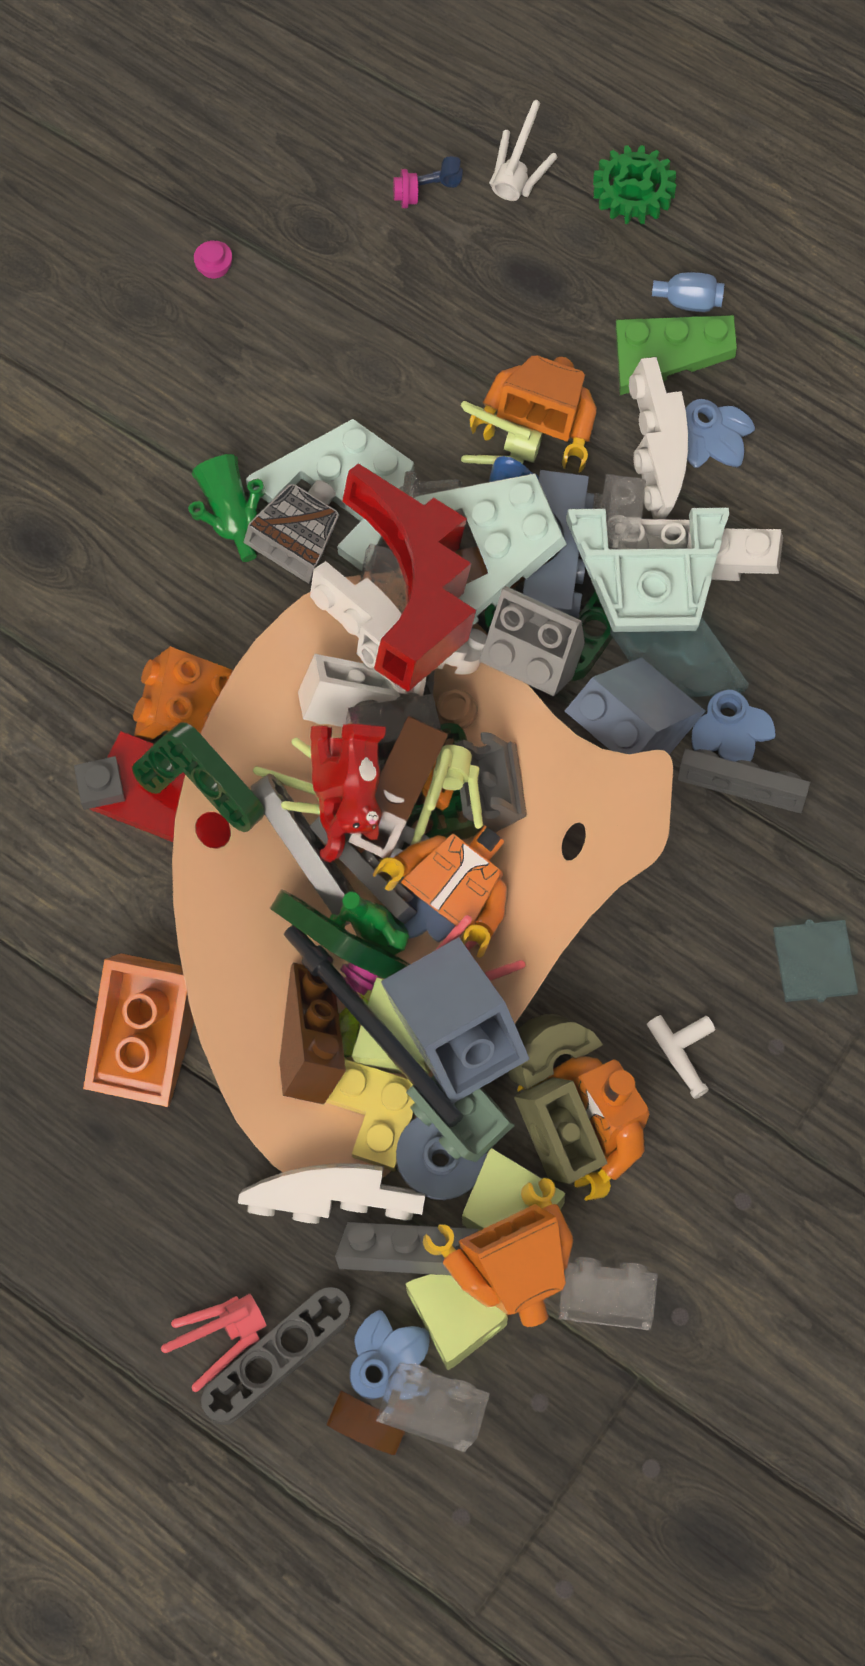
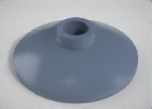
M417 1117L405 1127L397 1144L396 1161L404 1181L417 1193L425 1194V1197L437 1200L453 1199L470 1191L476 1183L487 1152L477 1162L464 1159L463 1157L456 1160L440 1144L439 1139L443 1135L433 1123L427 1126ZM438 1153L444 1154L448 1158V1164L437 1166L433 1163L432 1157Z

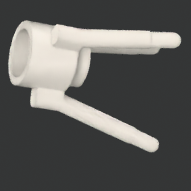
M538 100L533 101L512 156L506 163L510 131L504 130L502 134L496 167L490 184L494 193L505 200L516 201L520 195L528 197L536 182L557 159V154L552 153L529 179L527 167L519 161L540 106Z

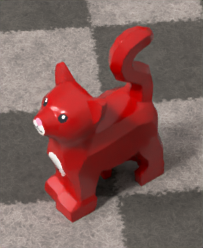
M343 724L342 738H332L331 727L311 726L313 790L319 798L320 821L328 837L325 848L320 850V858L326 862H332L342 855L345 846V833L364 834L370 840L378 839V825L382 816V811L375 798L380 779L378 743L385 737L386 727Z

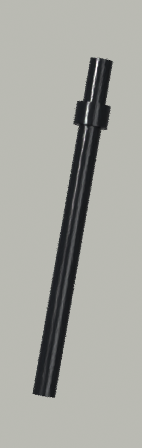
M291 925L285 931L284 936L303 957L302 964L313 976H319L444 1122L450 1128L457 1125L462 1120L463 1114L333 966L334 959L322 945L316 946L305 933Z

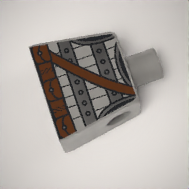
M321 480L315 481L308 492L295 484L288 485L249 523L243 543L309 584L313 578V570L318 566L339 517L338 512L328 506L336 495L334 489L328 483Z

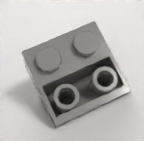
M505 586L502 588L479 662L555 696L573 679L585 643L582 621Z

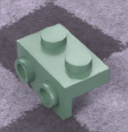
M433 1075V1076L431 1077V1079H432V1080L438 1085V1087L441 1089L440 1085L438 1084L437 1080L435 1079V1077H434V1075ZM413 1085L406 1091L415 1102L410 1106L411 1110L425 1125L430 1126L433 1123L443 1135L439 1139L440 1144L456 1160L463 1157L464 1159L477 1162L515 1126L482 1087L454 1103L463 1114V1118L457 1125L451 1128Z

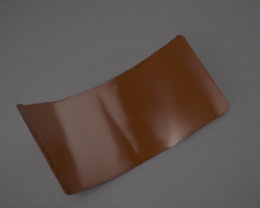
M341 1390L328 1419L327 1426L357 1442L387 1454L396 1455L409 1420L377 1409Z

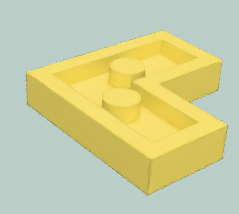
M345 1059L346 1071L326 1103L365 1115L352 1151V1157L373 1165L384 1166L385 1169L395 1172L397 1167L396 1149L398 1140L405 1127L413 1120L415 1115L410 1108L415 1102L406 1092L413 1084L406 1078Z

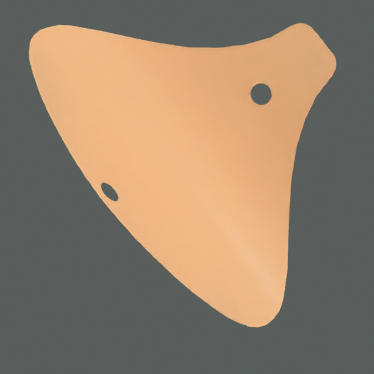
M379 573L346 577L354 585L368 578L383 591L400 613H403L407 605L406 584L403 576ZM311 592L303 595L288 607L253 642L234 668L200 733L250 790L251 785L263 778L253 773V769L256 766L313 784L311 758L293 746L291 743L292 739L299 738L311 746V726L331 727L332 738H342L341 726L317 724L313 721L303 720L298 691L314 654L363 663L356 654L359 638L356 635L350 634L326 610L320 609L314 600L310 598ZM475 623L472 628L488 635L479 624ZM445 663L442 670L439 668L435 669L431 726L436 728L440 725L435 715V707L440 696L449 690L457 689L469 693L477 705L475 720L470 726L463 729L468 742L473 743L476 747L486 746L481 741V733L487 732L496 735L507 743L511 741L517 747L527 816L495 832L505 842L490 860L492 864L502 871L503 876L501 880L507 887L505 914L500 925L490 938L484 956L481 958L476 957L480 948L478 943L469 950L484 973L519 960L525 962L526 965L523 969L491 981L505 1001L514 1024H516L560 955L587 920L620 886L650 867L663 852L670 830L673 763L670 755L664 750L625 754L602 749L579 737L550 711L528 684L484 663H480L475 672L466 675L455 674L457 667ZM412 700L403 701L405 705L411 708L421 706L420 703L415 704ZM391 717L386 725L385 736H387L389 739ZM453 738L445 740L446 745H453ZM185 775L174 827L172 855L173 906L178 949L190 1009L200 1043L220 1091L236 1122L270 1163L281 1172L334 1163L373 1165L352 1157V1151L365 1115L326 1102L323 1105L286 1097L282 1093L279 1060L290 968L293 962L302 964L303 957L284 936L285 931L292 924L272 911L270 907L280 890L283 889L305 901L328 918H330L332 913L265 815L248 832L239 831L229 823L231 836L225 846L218 849L205 846L196 834L197 820L204 813H219V811ZM282 784L294 802L319 804L317 795ZM422 794L421 799L415 804V806L424 804L426 800L424 794ZM463 811L459 812V822H466L467 818L463 817ZM301 812L310 825L320 816V814ZM444 815L438 816L442 827L446 828ZM430 819L424 834L428 833L433 826V822ZM418 820L411 827L414 830L417 826ZM581 823L586 831L583 848L576 858L566 860L562 855V843L565 834L572 825ZM476 835L463 839V841L469 845ZM352 844L360 853L365 850ZM339 858L334 860L354 891L362 899L384 906ZM380 872L387 881L392 879L388 873ZM351 923L345 926L347 931L356 935ZM426 931L420 936L408 939L405 951L396 954V956L412 964L435 951L442 941H435ZM464 932L459 937L461 940L464 935ZM309 937L316 946L320 945L318 942ZM325 948L334 959L333 966L345 978L346 975L341 972L340 968L343 964L348 965L349 962ZM368 990L365 995L358 993L368 1005L372 991ZM337 997L344 1058L354 1061L352 1053L361 1024ZM430 1071V1073H429L428 1075H429L430 1077H432L433 1074H432V1072ZM391 1073L407 1079L403 1073ZM384 1168L382 1178L389 1174L391 1170Z

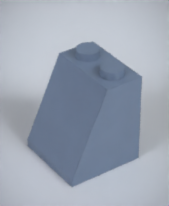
M641 657L592 677L566 708L565 712L611 751L634 754L651 750H664L670 755L705 713V710Z
M459 937L381 981L396 1014L441 1089L453 1104L530 1059L505 1001Z

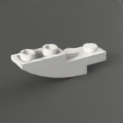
M657 357L641 359L629 379L630 394L633 399H637L640 410V431L645 435L634 452L633 460L635 470L638 474L642 475L645 486L643 499L646 509L652 512L653 519H666L675 505L686 471L688 427L682 392L666 393Z
M616 519L612 549H692L689 520ZM724 529L719 553L711 576L712 580L740 581L741 573L779 574L783 543L781 529Z
M325 561L313 570L310 598L314 600L320 609L326 610L337 619L350 634L356 635L359 638L356 654L365 665L374 669L381 638L399 620L402 614L383 591L368 578L354 585ZM383 676L396 691L405 694L415 704L422 701L426 677L407 692Z
M334 1163L303 1167L265 1178L243 1189L239 1194L238 1203L248 1205L247 1212L252 1214L274 1216L275 1210L293 1212V1220L315 1224L319 1223L320 1217L329 1218L333 1200L341 1201L340 1208L343 1210L367 1213L368 1206L386 1209L385 1216L412 1220L413 1213L422 1215L425 1194L417 1193L413 1189L381 1184L384 1166Z

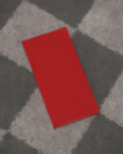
M120 731L107 758L116 756L125 801L90 808L89 810L173 842L175 817L185 774L182 772L160 793L154 794L147 791L136 780L132 767L154 744ZM207 812L198 818L196 834L205 846L218 849L228 843L231 836V828L228 821L221 814Z

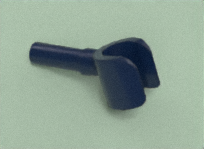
M453 156L444 158L441 171L417 176L418 186L441 182V184L449 188L457 187L462 180L463 169L460 168L461 160Z

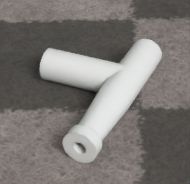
M662 1015L650 1020L647 1023L648 1028L673 1067L690 1088L692 1097L696 1099L704 1095L709 1089L700 1080L683 1049L715 1031L710 1018L706 1015L674 1034Z

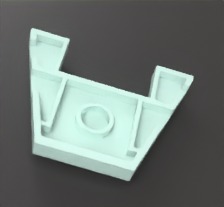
M352 419L252 473L246 478V483L248 485L249 481L257 478L262 480L265 494L261 498L268 503L276 498L288 485H296L301 479L311 486L317 480L328 483L336 493L332 501L360 520L359 524L337 546L338 554L367 574L373 564L376 550L384 539L366 519L342 502L348 471L359 463L405 492L414 473V462Z
M536 474L431 493L414 498L425 505L434 497L467 518L488 570V574L467 583L464 594L459 597L460 600L476 609L473 625L479 621L477 615L491 603L494 606L498 604L502 588L505 586L510 588L522 576L527 579L567 545Z
M729 508L691 509L689 523L692 549H609L606 509H568L566 515L567 524L613 632L697 630L712 579L715 561L722 542V535L728 520Z

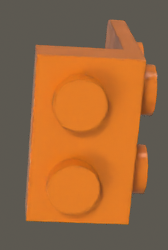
M171 646L153 660L150 659L146 663L141 677V682L145 684L143 696L137 702L133 714L134 721H137L134 736L150 742L165 730L170 731L180 722L188 723L201 733L214 703L233 670Z

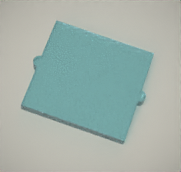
M807 920L802 925L774 927L773 934L785 1002L810 999L824 1002L829 997L856 995L858 993L845 920L820 923Z

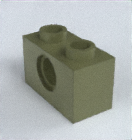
M551 1077L514 1096L549 1179L570 1184L608 1164L572 1080Z

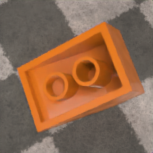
M121 953L104 959L83 1089L165 1107L170 1106L194 1023L182 966Z

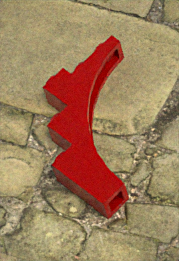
M358 463L348 471L342 502L366 519L386 541L399 563L406 584L407 605L399 620L380 640L374 670L409 692L469 639L476 609L460 600L459 597L464 594L472 563L455 553L460 547L467 518L434 497L423 505Z

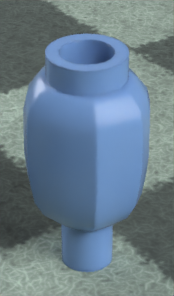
M687 272L675 275L669 282L653 281L652 296L665 297L676 308L708 312L713 307H722L724 283H717L713 275Z

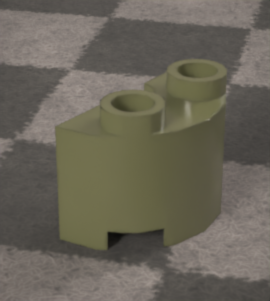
M544 1014L529 1019L517 1031L530 1059L508 1072L510 1080L528 1090L554 1074L553 1064L560 1055L569 1054L571 1058L576 1059L589 1054L603 1044L593 1031L561 1015Z

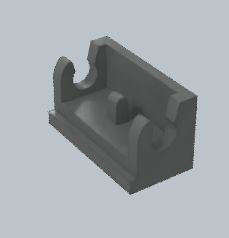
M482 732L481 741L486 746L476 747L473 743L461 740L454 745L468 749L472 754L471 765L480 768L478 787L483 826L485 825L493 832H497L526 817L527 813L516 744L511 741L507 743L492 733ZM466 782L460 789L463 817L474 823L468 782Z

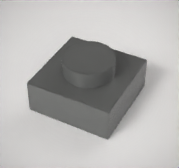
M116 756L74 765L80 801L84 810L125 801Z

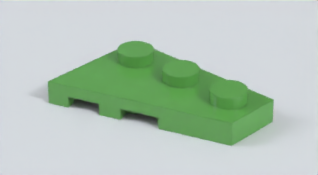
M734 315L616 320L615 332L620 395L630 392L629 379L641 359L657 357L662 379L666 381L668 375L686 369L693 372L735 358Z

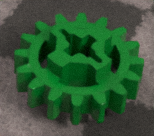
M629 145L624 146V154L621 155L614 150L610 151L609 161L601 159L599 161V170L594 171L593 197L594 199H599V209L602 211L610 208L611 219H615L619 214L623 215L625 224H629L632 217H637L640 224H645V217L649 214L654 219H658L660 208L669 210L671 199L675 198L676 171L669 170L670 160L664 159L659 161L658 150L653 151L650 155L645 154V146L640 145L637 152H632ZM614 177L613 185L610 186L609 183ZM659 183L660 187L655 193V186Z

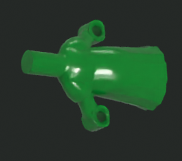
M224 454L198 464L192 470V475L202 489L214 515L206 511L203 502L195 501L188 507L192 518L198 521L202 520L211 525L219 536L234 540L242 562L254 560L257 557L255 550L243 542L249 523L258 515L256 511L258 502L265 494L262 480L257 478L249 481L247 487L250 496L247 502L239 473L237 456L234 454Z
M348 892L344 895L339 915H330V919L344 929L346 923L350 922L358 937L394 955L405 951L409 935L404 923L399 921L385 906L362 899L356 892Z

